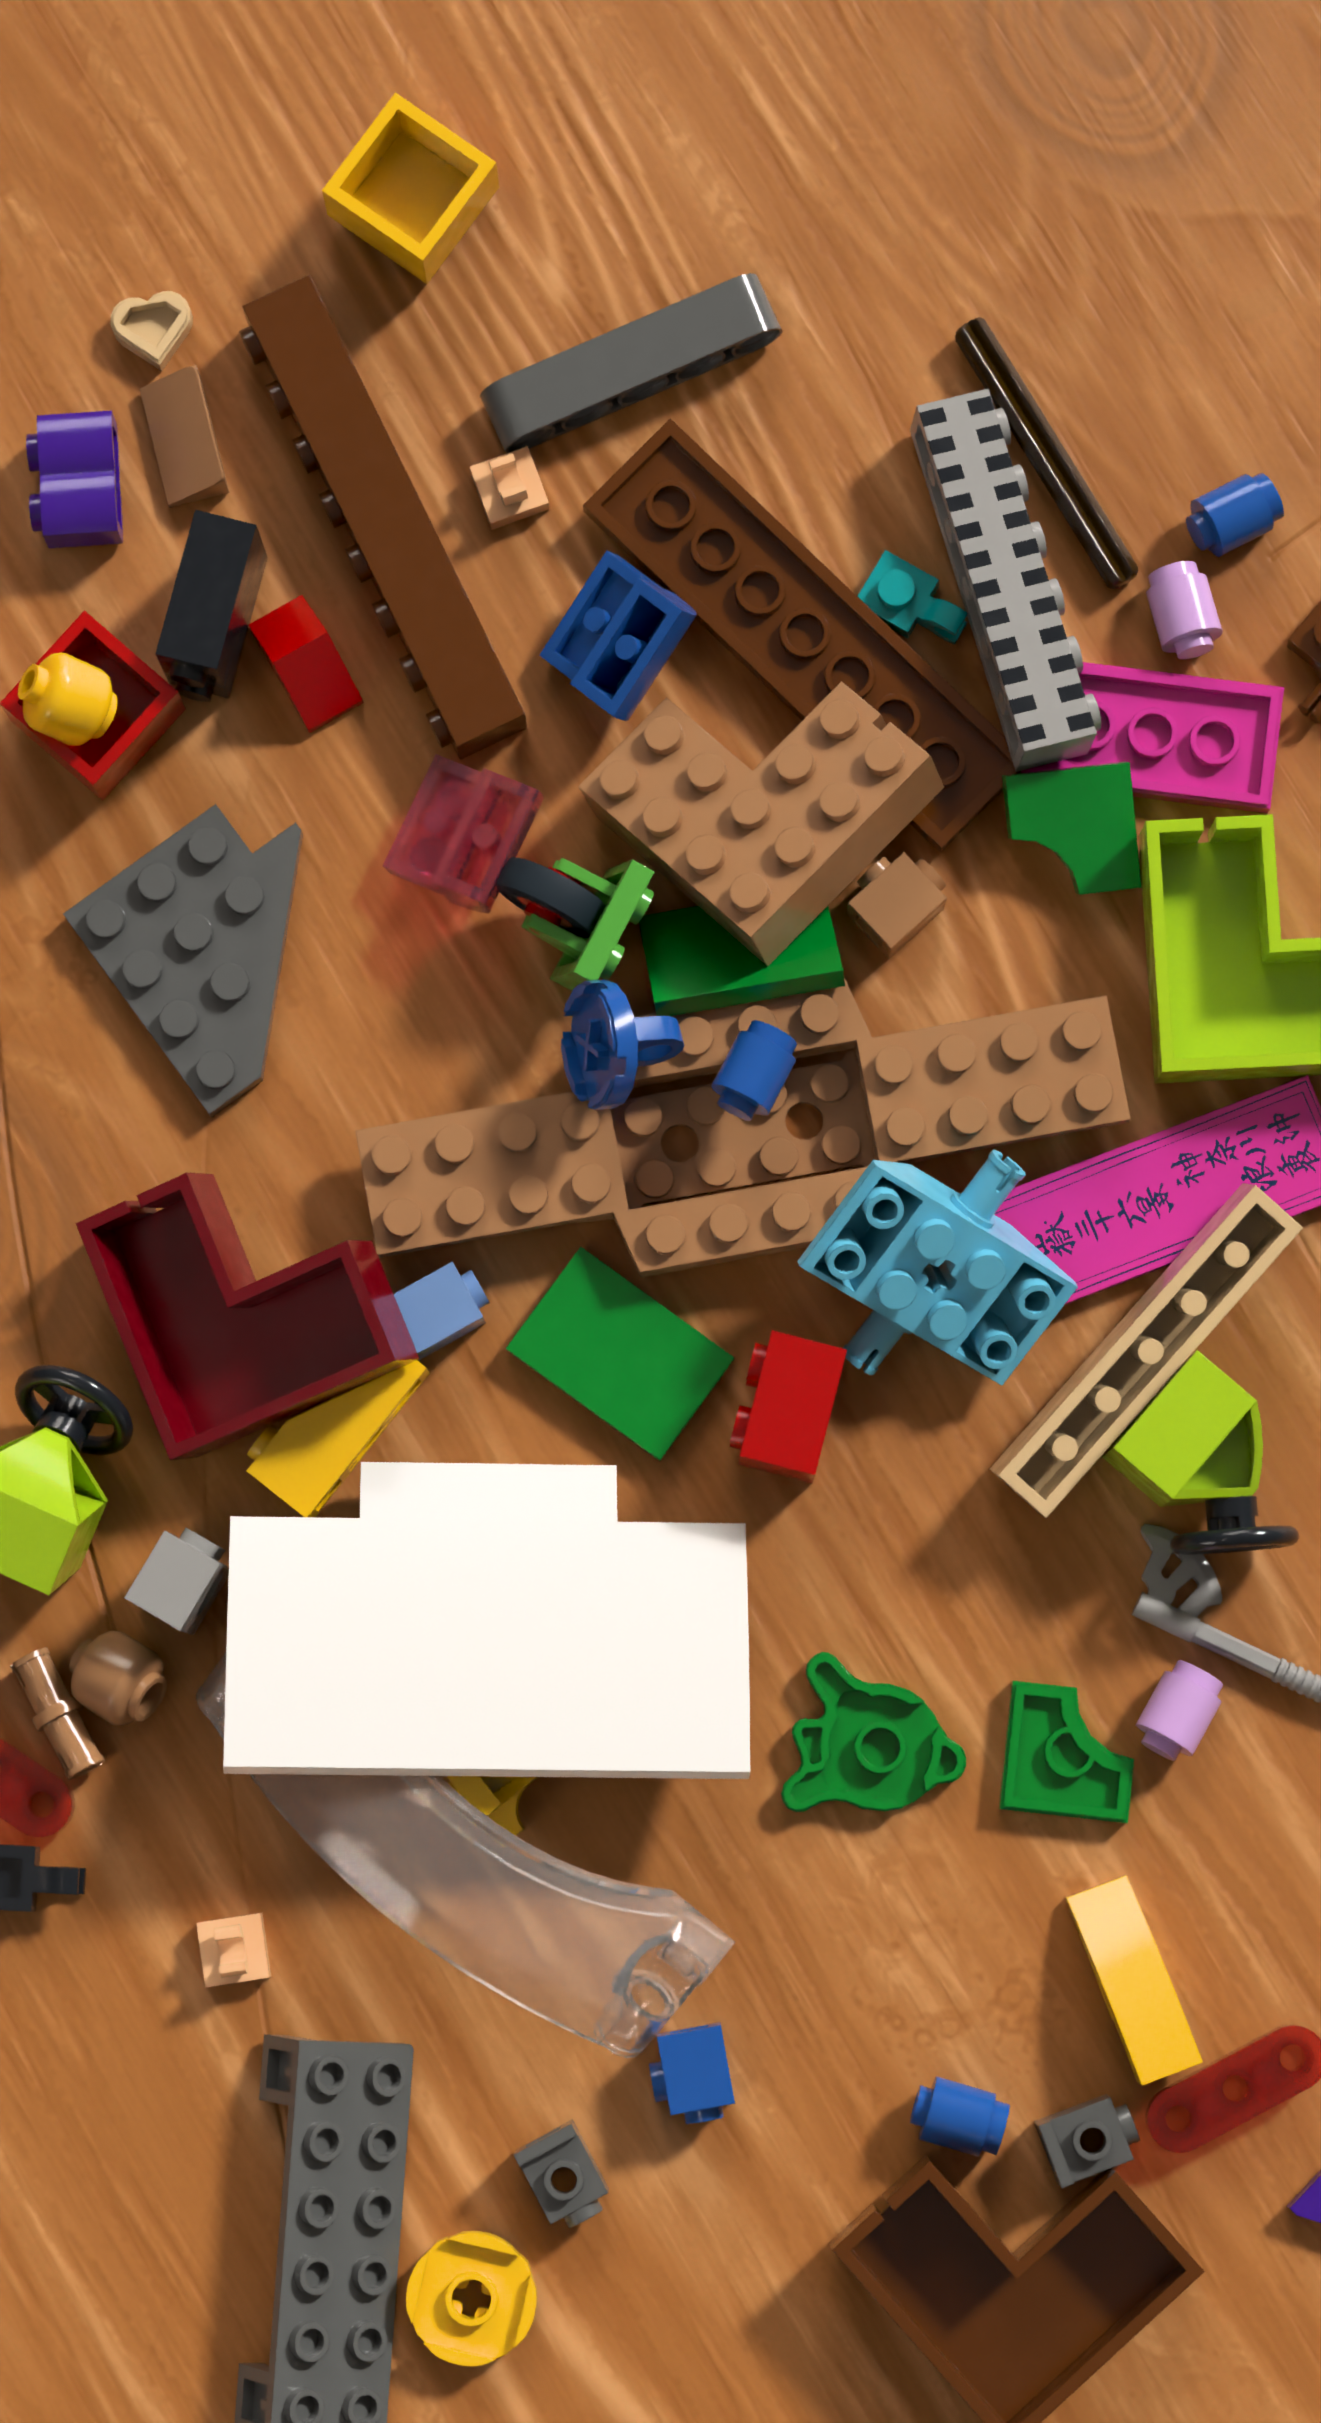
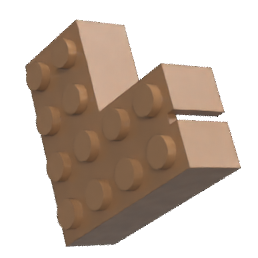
M841 681L753 771L666 697L578 787L600 821L768 967L944 788V785L931 755L894 724L889 722L886 725L882 715Z

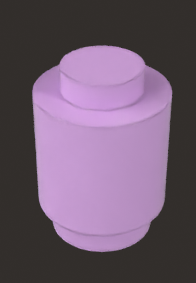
M1194 561L1175 562L1153 571L1148 576L1151 588L1148 589L1146 595L1162 650L1164 652L1176 653L1179 659L1195 658L1210 652L1214 648L1212 641L1219 638L1223 631L1207 576L1199 573L1197 564Z
M1178 1660L1172 1672L1164 1671L1136 1723V1726L1145 1733L1141 1743L1155 1753L1172 1761L1176 1760L1179 1753L1193 1756L1221 1704V1700L1217 1696L1223 1687V1683L1206 1671L1188 1662Z

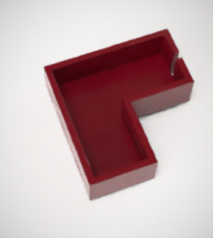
M186 1172L136 1195L138 1201H123L75 1223L169 1460L200 1457L420 1359L372 1241L346 1240L256 1281L214 1174Z

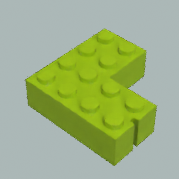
M1273 814L1216 817L1207 832L1208 842L1197 843L1204 831L1203 818L1146 821L1139 834L1154 1083L1321 1075V938L1281 940Z

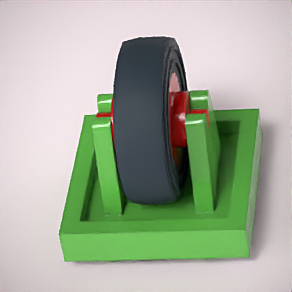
M511 857L498 878L496 889L507 900L524 910L527 916L521 925L523 929L563 952L550 979L572 991L584 981L598 980L599 978L608 980L611 977L625 950V947L618 944L624 929L629 922L635 925L638 924L652 901L654 891L647 888L655 871L632 859L607 869L603 878L564 858H561L560 861L556 860L553 867H544L526 859Z

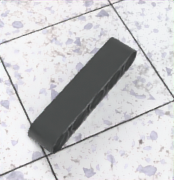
M753 273L744 274L505 376L487 386L481 392L480 398L504 451L509 453L526 446L530 449L755 352L775 341L782 334L783 330L758 276Z

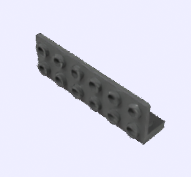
M264 2034L259 2100L288 2105L270 2360L269 2365L264 2363H239L235 2423H387L414 2053L413 2046L410 2044L325 2041L289 2035Z

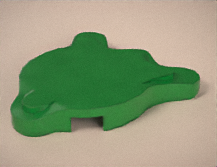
M827 1652L814 1655L807 1663L806 1677L824 1705V1714L819 1719H800L792 1728V1736L801 1757V1765L784 1783L781 1791L782 1801L787 1809L794 1812H804L822 1802L842 1801L861 1809L883 1812L901 1809L915 1802L938 1784L954 1782L962 1776L967 1761L963 1748L947 1737L934 1713L922 1698L910 1690L895 1685L863 1682L850 1674L834 1655Z

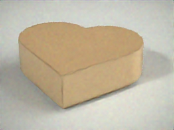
M162 291L154 294L148 301L141 298H127L120 301L112 311L110 325L116 340L122 346L160 371H163L189 334L193 325V316L188 302L180 294L173 291Z

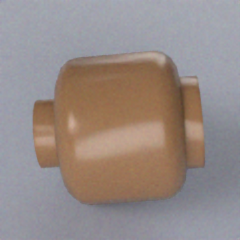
M107 1631L95 1640L87 1639L83 1641L75 1650L70 1660L69 1669L73 1672L71 1678V1693L82 1706L112 1725L124 1726L135 1720H146L156 1711L165 1696L167 1680L164 1677L162 1659L156 1652L122 1631Z

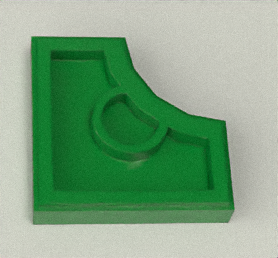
M1124 761L1002 776L1008 838L1012 840L1035 841L1054 851L1068 868L1076 894L1083 895L1142 888L1130 762Z
M1011 1681L998 1809L1128 1823L1134 1759L1110 1752L1091 1736L1079 1713L1077 1688Z

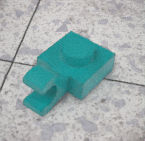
M887 550L882 554L857 596L894 632L907 639L916 624H919L943 640L955 645L967 625L965 619L968 613L948 601L933 597L939 588V579Z

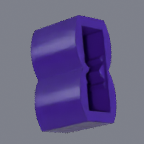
M112 410L37 415V434H27L26 436L30 472H40V493L30 494L29 496L30 521L33 532L42 531L48 548L122 544L123 515L120 489L119 441L117 423Z

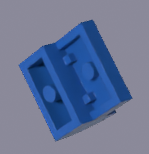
M606 550L539 656L571 679L570 684L611 716L628 721L694 621L697 613L675 593L660 587L622 557Z

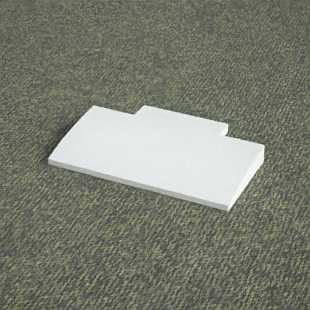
M361 1462L360 1518L230 1516L223 1773L749 1779L750 1690L746 1523L617 1522L616 1465Z

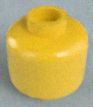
M54 653L45 658L40 665H30L24 672L18 687V697L23 700V716L26 723L33 730L67 745H82L92 738H100L111 725L117 709V695L112 692L110 677L102 669L67 653Z

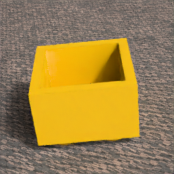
M395 92L322 189L327 215L418 279L428 284L499 189L497 163Z

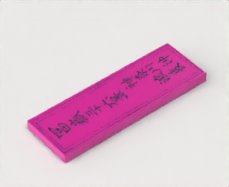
M1307 1075L1014 1187L994 1215L1011 1224L1076 1282L1078 1288L1065 1303L1067 1305L1170 1265L1242 1183L1253 1184L1259 1187L1292 1218L1321 1207V1106Z

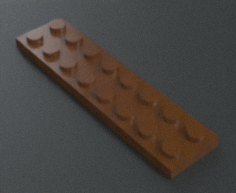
M669 419L583 504V512L658 584L664 589L675 593L690 605L697 613L695 619L802 721L842 681L882 715L886 725L891 722L930 754L944 788L909 824L940 853L1003 791L1002 776L1019 774L1021 772L1015 771L1005 736L673 420Z

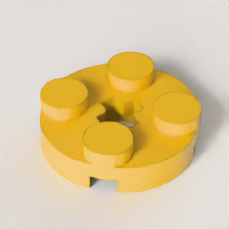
M463 2231L439 2239L419 2259L411 2273L407 2286V2313L411 2324L413 2323L416 2334L435 2356L456 2365L482 2366L506 2355L525 2338L536 2312L537 2286L528 2260L511 2243L491 2233ZM470 2280L481 2282L482 2293L491 2296L490 2306L478 2307L475 2316L462 2314L463 2303L453 2299L454 2289L466 2288Z

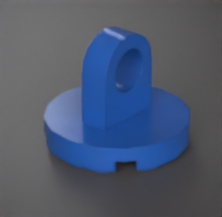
M608 980L584 981L572 990L565 1004L564 1016H573L571 1032H563V1039H561L564 1070L572 1092L580 1101H589L588 1108L594 1110L612 1109L626 1102L633 1089L637 1067L654 1065L678 1055L685 1046L679 1022L676 1018L671 1016L634 1017L626 995L614 982Z

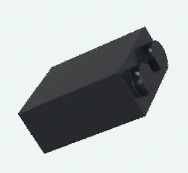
M199 510L194 512L155 653L169 684L176 685L175 689L183 697L201 702H210L212 695L228 699L230 697L249 628L248 624L251 621L268 558L257 525Z

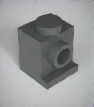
M1107 2094L1034 2121L1056 2182L1061 2188L1134 2160L1129 2145L1140 2141L1127 2105L1124 2104L1114 2108L1111 2097ZM1088 2128H1098L1104 2136L1102 2147L1095 2152H1087L1080 2145L1081 2134Z
M573 2119L515 2151L514 2157L524 2172L550 2224L564 2218L568 2228H571L603 2210L598 2198L606 2195L609 2192V2188ZM561 2167L570 2168L577 2177L575 2187L566 2192L557 2190L551 2180L553 2172Z

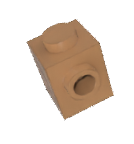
M903 852L896 860L890 863L883 857L872 865L857 881L863 889L848 902L846 914L875 946L890 959L944 910L947 897L941 890L946 887V884L937 871L922 858L914 863Z

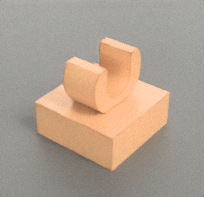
M528 446L470 466V473L491 530L550 510L547 496Z
M262 1913L196 1923L205 1988L271 1977Z

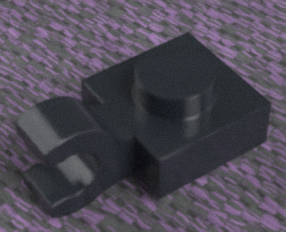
M0 1844V1910L34 1912L37 1906V1892L85 1894L86 1868L39 1866L41 1846Z

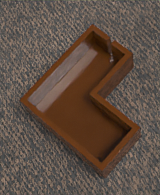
M925 2155L882 2194L890 2206L881 2213L872 2203L830 2242L831 2249L984 2423H1041L1205 2272L1112 2168L1102 2171L1012 2253Z

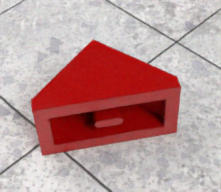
M303 595L248 624L250 631L309 733L364 703L331 637Z

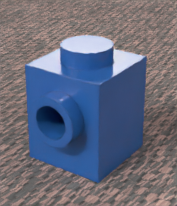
M721 2022L658 2033L657 2041L661 2061L649 2063L655 2102L668 2100L670 2114L684 2113L686 2124L723 2118L722 2106L735 2104Z

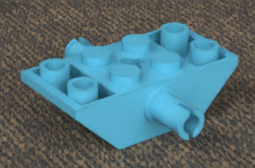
M992 1150L988 1155V1159L962 1193L954 1191L911 1164L872 1160L797 1261L804 1270L873 1310L849 1343L843 1347V1349H847L845 1358L852 1365L860 1369L864 1363V1373L874 1375L878 1371L879 1365L904 1333H913L991 1380L1003 1385L1075 1292L1078 1286L1071 1277L1011 1224L994 1215L1018 1182L1026 1176L1024 1170L1011 1158L1006 1156L1002 1161L1003 1154L997 1150Z

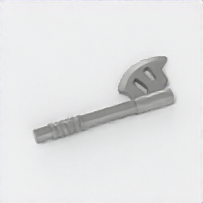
M1144 1524L1141 1527V1534L1150 1547L1152 1554L1141 1576L1142 1581L1148 1588V1593H1141L1133 1609L1132 1616L1266 1676L1272 1682H1278L1283 1687L1287 1686L1289 1690H1295L1300 1695L1304 1694L1306 1698H1312L1317 1703L1321 1702L1320 1675H1314L1309 1670L1305 1671L1301 1666L1297 1667L1292 1662L1288 1663L1284 1658L1280 1659L1201 1622V1619L1197 1617L1205 1608L1220 1605L1222 1602L1221 1588L1212 1566L1203 1554L1182 1555L1174 1553L1170 1548V1541L1175 1535L1179 1534L1161 1526ZM1175 1554L1181 1560V1564L1168 1579L1164 1578L1161 1570L1170 1555ZM1190 1579H1194L1197 1584L1196 1590L1178 1609L1171 1606L1176 1591Z

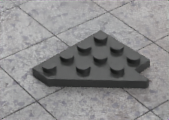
M216 804L63 913L211 1117H214L263 1081L303 833L295 822L252 853Z

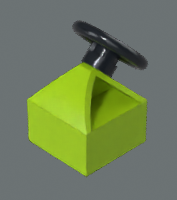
M1196 1350L1150 1400L1102 1458L1160 1507L1205 1502L1207 1531L1175 1535L1170 1541V1548L1176 1554L1197 1555L1274 1549L1292 1546L1299 1539L1298 1531L1292 1526L1256 1527L1255 1517L1258 1516L1257 1496L1252 1495L1259 1487L1263 1454L1262 1424L1257 1400L1201 1352Z
M40 1365L24 1371L19 1376L15 1385L17 1404L23 1415L35 1427L33 1433L0 1446V1574L50 1595L80 1569L108 1502V1499L79 1453L109 1455L121 1451L131 1441L133 1423L124 1404L115 1394L95 1379L69 1368L55 1365ZM59 1386L74 1390L94 1403L85 1402L77 1396L70 1395ZM34 1390L49 1402L45 1410L38 1403ZM95 1423L111 1424L114 1426V1432L110 1435H89Z

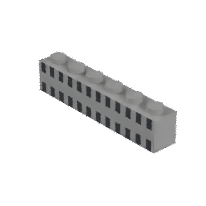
M989 389L918 405L910 427V433L963 604L968 613V620L1015 771L1018 772L1086 755L1092 746L1097 731L1101 729L1100 711L1092 693L1085 695L1078 673L1083 671L1081 650L1074 636H1066L1060 616L1065 613L1063 593L1057 579H1048L1042 559L1047 556L1046 540L1040 523L1038 521L1030 522L1024 502L1029 499L1028 483L1022 466L1020 464L1013 466L1006 445L1011 443V432L1006 413L1003 408H994Z

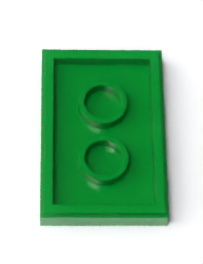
M699 906L644 915L639 921L656 1016H675L845 986L844 972L829 906L768 967Z
M581 1246L506 1347V1351L659 1462L735 1360L728 1352Z

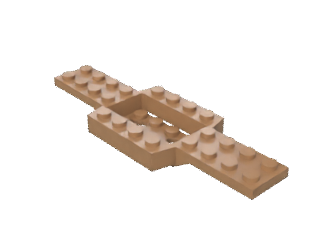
M845 979V986L671 1016L679 1022L685 1045L683 1050L675 1057L664 1062L637 1067L633 1088L718 1073L740 1031H747L753 1020L770 1024L790 1035L797 1042V1046L792 1054L795 1059L842 1050L848 1051L842 1060L792 1069L769 1115L754 1114L751 1121L736 1117L722 1109L717 1104L720 1095L712 1089L711 1083L628 1098L625 1103L612 1109L594 1110L588 1108L589 1101H580L573 1092H566L355 1130L377 1255L381 1258L564 1224L613 1219L640 1278L807 1248L872 1160L915 1164L941 1156L1129 1123L1131 1118L1107 995L878 1037L871 1036ZM650 1013L634 1017L656 1016V1013ZM809 1104L821 1113L823 1126L815 1137L799 1139L788 1131L785 1119L787 1113L794 1106ZM676 1126L690 1128L695 1132L699 1140L697 1153L691 1159L684 1162L671 1160L662 1150L663 1136L669 1129ZM859 1166L862 1167V1168H857V1169H852V1170H846V1171H841V1172H835V1173H830V1174H824V1175H819V1176L807 1177V1178H802V1179H796V1180H791V1181H785V1182H780V1183H774V1184H769V1185H763V1186H758V1187L746 1188V1189H741V1190H735V1191H730V1192H724V1193H719V1194H713V1195H708V1196H702V1197H697V1198H691V1199H685V1200H680V1201H674V1202H669V1203H663V1204H658V1205H652V1206L643 1207V1205H648V1204H654V1203L665 1202V1201H670V1200H676V1199H681V1198H687V1197H692V1196H698V1195H703V1194L715 1193V1192L726 1191V1190H731V1189H737V1188H742V1187H748V1186H753V1185L765 1184V1183L776 1182V1181H781V1180H787V1179H792V1178H798V1177H803V1176H809V1175H814V1174L826 1173V1172L837 1171V1170H842V1169H848V1168H853V1167H859Z

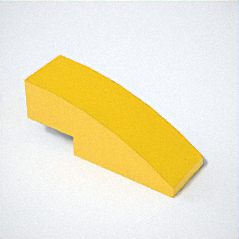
M1127 1876L1119 1877L1066 1897L1109 2015L1115 2023L1137 2083L1143 2086L1203 2063L1171 1979Z

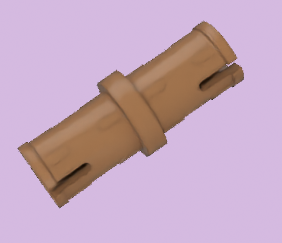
M44 1647L35 1650L15 1661L10 1668L16 1674L36 1713L32 1718V1722L37 1731H45L66 1772L67 1780L78 1778L105 1762L103 1755H100L79 1714L84 1707L74 1697L70 1696L50 1657L49 1649Z

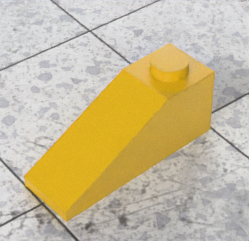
M416 1360L287 1420L279 1430L270 1425L248 1451L247 1456L254 1460V1462L246 1471L303 1517H316L428 1377L430 1372L423 1364Z

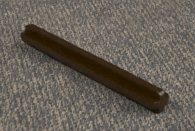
M978 317L965 323L956 331L955 340L984 388L989 389L992 401L997 409L1003 408L1010 430L1107 587L1113 590L1129 583L1137 576V564L986 320Z

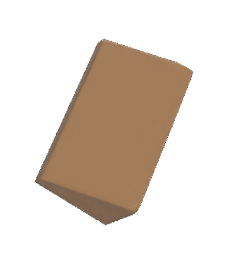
M197 365L185 367L139 388L169 508L229 493Z

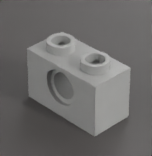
M188 1528L184 1529L180 1538L164 1530L124 1598L177 1630L194 1635L229 1576V1567L219 1561L225 1550Z

